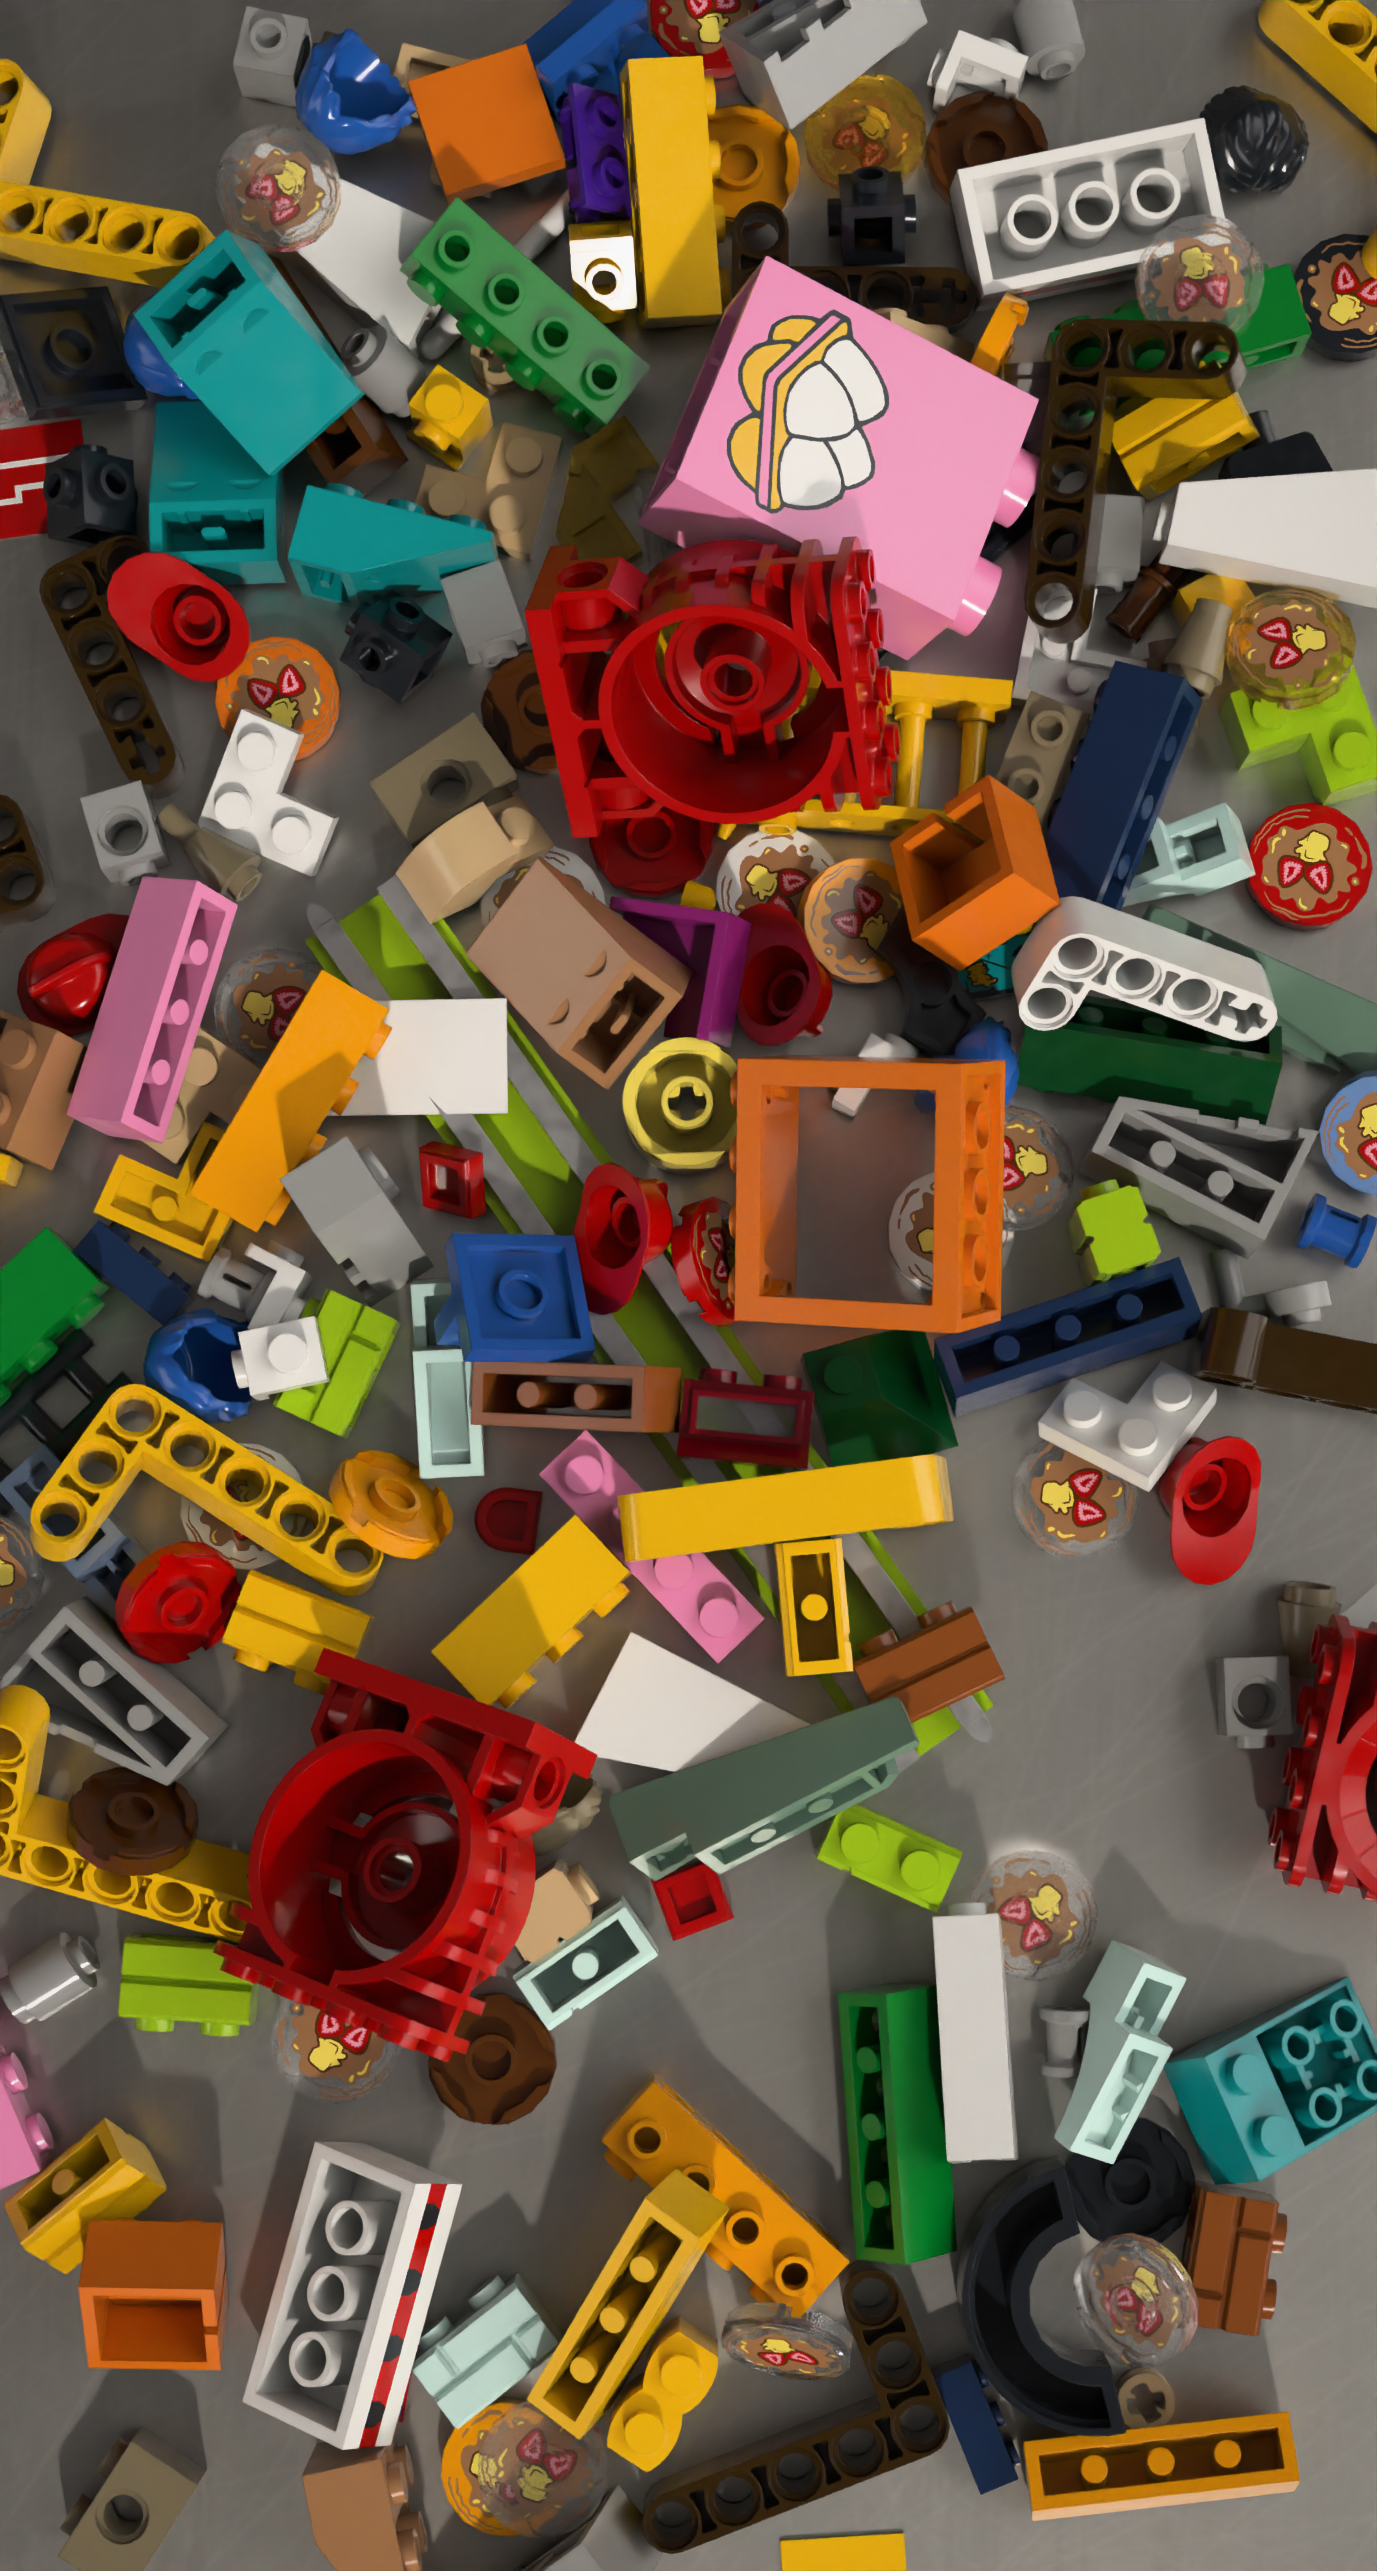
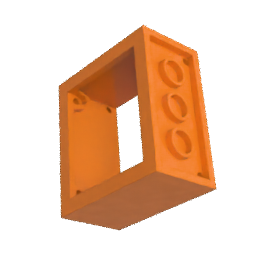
M777 1055L737 1058V1071L733 1074L730 1085L731 1102L733 1107L737 1109V1136L732 1140L729 1153L730 1166L733 1173L736 1174V1201L732 1204L729 1213V1230L732 1238L735 1239V1266L731 1269L728 1280L729 1298L735 1304L734 1321L939 1333H961L1001 1321L1006 1060ZM799 1086L929 1090L935 1095L933 1286L931 1288V1296L925 1303L796 1296Z

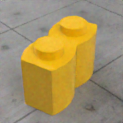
M681 2316L668 2322L657 2333L648 2349L644 2372L633 2378L622 2389L613 2405L609 2421L607 2447L645 2472L658 2466L669 2455L676 2444L682 2426V2415L697 2406L713 2384L718 2367V2341Z

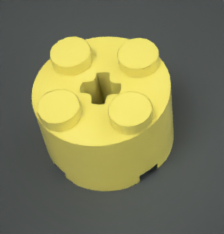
M693 1037L675 1038L664 1041L648 1051L632 1069L624 1086L623 1113L627 1132L633 1145L649 1163L667 1172L693 1175L713 1170L729 1160L730 1146L733 1138L737 1136V1109L733 1107L730 1097V1085L733 1074L737 1071V1062L722 1048L712 1042L698 1040ZM682 1094H693L695 1104L705 1105V1109L695 1111L693 1120H681L680 1111L669 1109L671 1106L680 1104Z

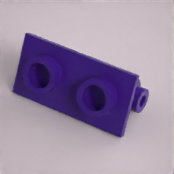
M572 82L569 84L570 96L563 99V108L558 112V119L562 126L565 159L570 161L577 160V166L567 171L570 198L568 203L569 213L576 216L577 224L600 222V212L629 218L632 216L619 95Z

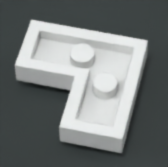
M1095 589V593H1094L1093 610H1094V605H1095V600H1096V595H1097V590H1098V589ZM1060 596L1051 600L1045 608L1044 618L1057 620L1066 616L1071 610L1073 598ZM1027 615L1012 689L1011 704L1024 707L1030 692L1033 691L1090 714L1088 720H1092L1094 716L1093 704L1097 689L1104 680H1108L1115 660L1144 668L1147 667V662L1086 650L1091 621L1089 628L1082 637L1071 643L1058 644L1050 642L1042 636Z
M241 709L197 825L200 828L205 827L255 853L305 875L315 876L339 817L282 792L305 734L252 710Z
M1163 1361L1158 1364L1128 1405L1072 1378L1038 1421L1039 1437L1150 1492L1174 1460L1177 1453L1187 1443L1216 1404L1217 1388Z

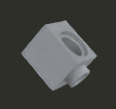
M246 6L232 64L242 97L296 108L295 93L300 75L313 45L307 18Z
M1106 494L1095 589H1098L1097 595H1116L1122 592V588L1130 589L1135 583L1140 571L1145 497ZM1076 534L1073 536L1072 552L1078 547L1080 536Z
M500 559L440 579L443 594L469 666L481 662L484 667L498 666L507 659L517 657L519 654L518 649L528 646L525 628Z
M141 780L80 798L100 869L111 883L121 881L123 886L139 885L142 876L157 877V869L171 865L160 825L156 822L157 815L152 798L142 785ZM128 825L142 827V838L136 847L127 851H119L113 848L114 836L121 828Z
M1289 1656L1214 1657L1218 1735L1235 1736L1236 1748L1275 1747L1274 1735H1292ZM1256 1683L1266 1691L1268 1707L1260 1718L1249 1721L1239 1711L1238 1697L1243 1688L1249 1684Z

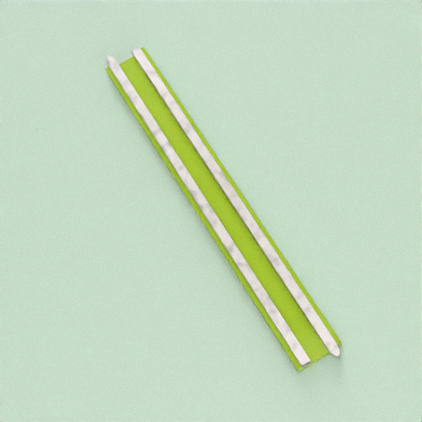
M397 874L377 887L379 893L377 896L339 922L326 908L317 903H311L307 908L308 920L315 934L306 939L305 943L324 971L374 1001L499 998L480 970L465 955L466 950L445 920L441 919L429 924ZM507 1010L508 1113L446 1114L431 1099L440 1114L425 1116L445 1144L483 1153L485 1202L507 1234L572 1235L588 1175L596 1166L614 1162ZM671 1243L658 1258L643 1265L638 1285L630 1301L618 1312L607 1315H599L588 1311L595 1345V1352L592 1356L598 1364L681 1367L679 1428L684 1378L698 1380L699 1368L738 1372L736 1384L762 1386L763 1374L728 1325L719 1327L704 1321L698 1315L705 1311L697 1300L689 1302L686 1296L683 1295L673 1268ZM699 1397L696 1428L794 1438L795 1420L784 1405ZM646 1432L683 1487L799 1472L793 1471V1468L746 1466L729 1464V1462L694 1458H690V1460L677 1459L679 1433ZM810 1443L807 1470L828 1468ZM872 1531L780 1542L791 1543L842 1539L852 1661L862 1657L857 1645L893 1628L897 1638L900 1639L921 1629L917 1616L928 1610ZM780 1543L727 1549L781 1626L774 1545ZM854 1670L815 1674L841 1714L869 1705ZM984 1690L978 1691L913 1722L912 1725L920 1743L917 1748L910 1749L895 1757L898 1773L921 1758V1755L961 1727L975 1740L981 1743H988L991 1740L992 1731L984 1712L993 1707L994 1704Z

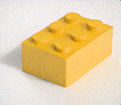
M574 1515L431 1652L478 1702L494 1706L499 1701L507 1709L538 1681L529 1671L545 1656L553 1664L557 1663L584 1637L577 1626L589 1614L595 1611L601 1618H604L631 1593L630 1589L623 1582L632 1573L580 1517Z

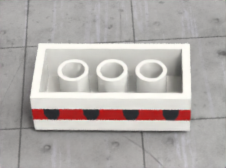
M1204 118L958 169L949 189L966 272L976 289L975 312L997 308L1006 293L1025 301H1031L1141 277L1143 265L1154 250L1151 262L1146 268V276L1162 273L1159 264L1161 257L1173 254V245L1178 239H1195L1211 248L1230 244L1228 239L1219 237L1216 234H1202L1203 232H1217L1229 238L1228 233L1221 230L1201 227V225L1209 224L1227 231ZM1166 240L1160 248H1157L1162 241Z
M315 2141L242 2402L341 2450L391 2445L463 2184L365 2143Z

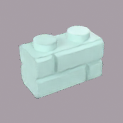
M621 1895L593 1914L590 1925L567 1941L561 1938L557 1948L534 1964L527 1960L515 1968L512 1977L541 2021L550 2031L572 2016L573 2010L576 2008L582 2009L657 1957L659 1948L628 1901Z
M518 2273L506 2282H503L498 2275H494L469 2295L466 2300L472 2308L458 2320L451 2323L446 2315H444L421 2333L418 2344L420 2349L416 2352L412 2371L428 2393L435 2398L437 2405L457 2429L553 2355L564 2336L562 2329L547 2309L541 2305L537 2296Z

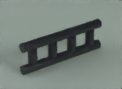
M75 1328L57 1346V1352L44 1366L36 1372L28 1374L11 1391L12 1394L9 1399L0 1407V1436L19 1420L41 1444H46L64 1461L109 1397L118 1388L136 1383L124 1371H121L108 1384L82 1357L96 1344L95 1341L82 1328ZM64 1375L90 1402L62 1429L36 1401ZM0 1457L1 1482L13 1469ZM0 1493V1519L5 1521L15 1509Z

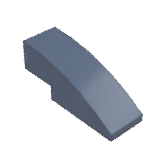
M44 1443L0 1482V1493L29 1526L31 1508L35 1499L63 1462ZM111 1511L86 1548L76 1558L61 1563L76 1580L84 1583L116 1620L115 1603L121 1585L134 1567L149 1556L150 1552ZM66 1514L51 1515L42 1523L43 1528L54 1536L69 1535L78 1527L77 1522Z

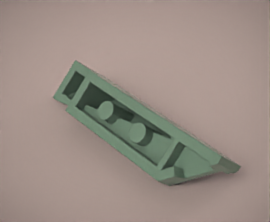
M1153 904L1148 906L1142 919L1251 958L1262 965L1277 1008L1278 1019L1275 1025L1282 1026L1283 1051L1334 1076L1339 1073L1342 1065H1345L1357 1075L1364 1071L1377 1070L1376 1003Z
M892 1696L615 1793L610 1796L608 1804L628 1862L654 1881L665 1877L695 1857L720 1875L887 1789L899 1774L895 1757L910 1749L917 1748L920 1742L904 1704L899 1698Z

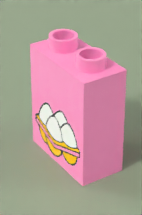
M766 256L723 313L637 525L685 549L709 541L748 540L765 544L777 543L780 548L797 556L804 540H820L823 554L830 555L838 554L843 537H859L862 549H872L874 554L875 587L873 590L868 591L871 609L880 608L883 615L884 644L882 648L908 661L946 628L965 637L969 636L986 614L999 586L1002 568L981 557L980 553L992 522L994 521L1006 528L1010 527L1026 507L1038 483L1041 457L1021 446L1039 399Z

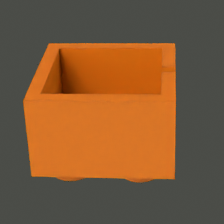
M989 774L944 805L945 813L948 817L982 839L985 843L979 844L934 812L890 842L912 941L958 971H962L1061 906L1036 807Z
M131 2218L89 2220L78 2284L88 2368L221 2370L229 2309L222 2222H203L195 2219H186L180 2222L137 2221Z

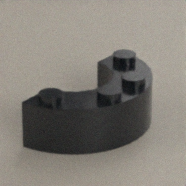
M1054 2155L1025 2166L1008 2177L987 2197L976 2212L966 2232L958 2260L956 2281L960 2316L971 2349L985 2376L998 2393L1021 2413L1042 2425L1074 2435L1112 2436L1125 2434L1126 2430L1112 2369L1103 2351L1075 2350L1054 2342L1034 2323L1031 2317L1030 2286L1039 2262L1056 2244L1080 2234L1065 2166L1059 2157Z

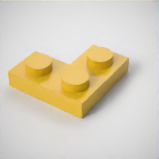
M203 1122L178 1179L119 1154L93 1212L210 1264L214 1255L221 1248L233 1219L189 1194L225 1130Z

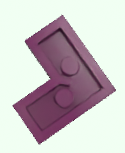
M611 896L609 908L612 911L623 915L624 920L693 971L683 997L666 1017L663 1037L668 1039L693 1037L698 1040L712 1042L718 1047L730 1048L752 923L728 912Z

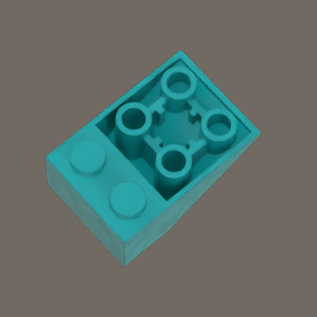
M226 229L134 314L168 365L269 476L273 477L365 395L261 245Z
M202 401L157 402L149 494L150 552L168 553L182 559L208 577L224 585L286 583L284 467L273 477L269 476Z
M328 483L326 489L307 485L287 556L302 595L356 609L364 602L373 605L392 590L408 599L443 592L440 579L499 559L494 532L486 530V525L475 518L453 514L449 516V520L425 515V510L422 507L406 500L389 499L387 505L363 499L364 495L360 491L338 483Z
M1342 1977L1211 2035L1168 2059L1163 2067L1215 2185L1259 2182L1377 2112V2040L1349 1977Z

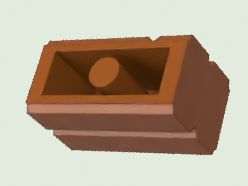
M952 1600L917 1616L921 1629L898 1639L892 1628L858 1644L857 1646L862 1657L853 1661V1670L869 1704L895 1696L904 1704L911 1723L1005 1679L1004 1673L972 1607H966L957 1611Z
M1199 2180L1195 2181L1180 2270L1186 2277L1193 2292L1196 2305L1195 2326L1258 2336L1261 2319H1272L1276 2304L1277 2283L1276 2280L1268 2278L1271 2252L1281 2254L1284 2249L1287 2234V2215L1278 2213L1279 2202L1271 2194L1238 2187L1233 2188L1227 2185H1215L1214 2183ZM1179 2272V2276L1181 2277L1182 2283L1187 2289L1188 2297L1192 2301L1191 2325H1194V2303L1192 2300L1191 2291L1182 2274ZM1178 2278L1177 2290L1183 2294L1182 2306L1186 2313L1184 2319H1181L1180 2322L1190 2325V2301Z

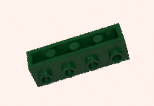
M1086 995L1074 1016L1065 1025L1057 1029L1048 1031L1036 1030L1027 1026L1023 1021L1021 1022L1016 1046L1017 1063L1019 1065V1078L1017 1082L1019 1086L1031 1087L1036 1091L1044 1093H1069L1093 1097L1107 1103H1114L1121 1096L1199 1110V1114L1235 1121L1239 1117L1259 1120V1124L1266 1125L1283 1064L1282 1026L1275 1025L1266 1036L1258 1040L1241 1042L1125 1001Z

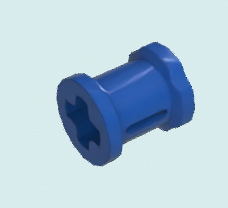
M1316 1193L1309 1202L1301 1219L1294 1245L1301 1249L1311 1245L1343 1258L1344 1265L1354 1269L1359 1266L1367 1252L1375 1231L1377 1218L1369 1214L1361 1218L1328 1205L1327 1198Z

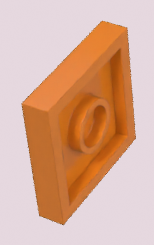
M526 43L408 81L410 95L415 103L416 112L447 205H451L456 197L464 201L566 168L565 156Z

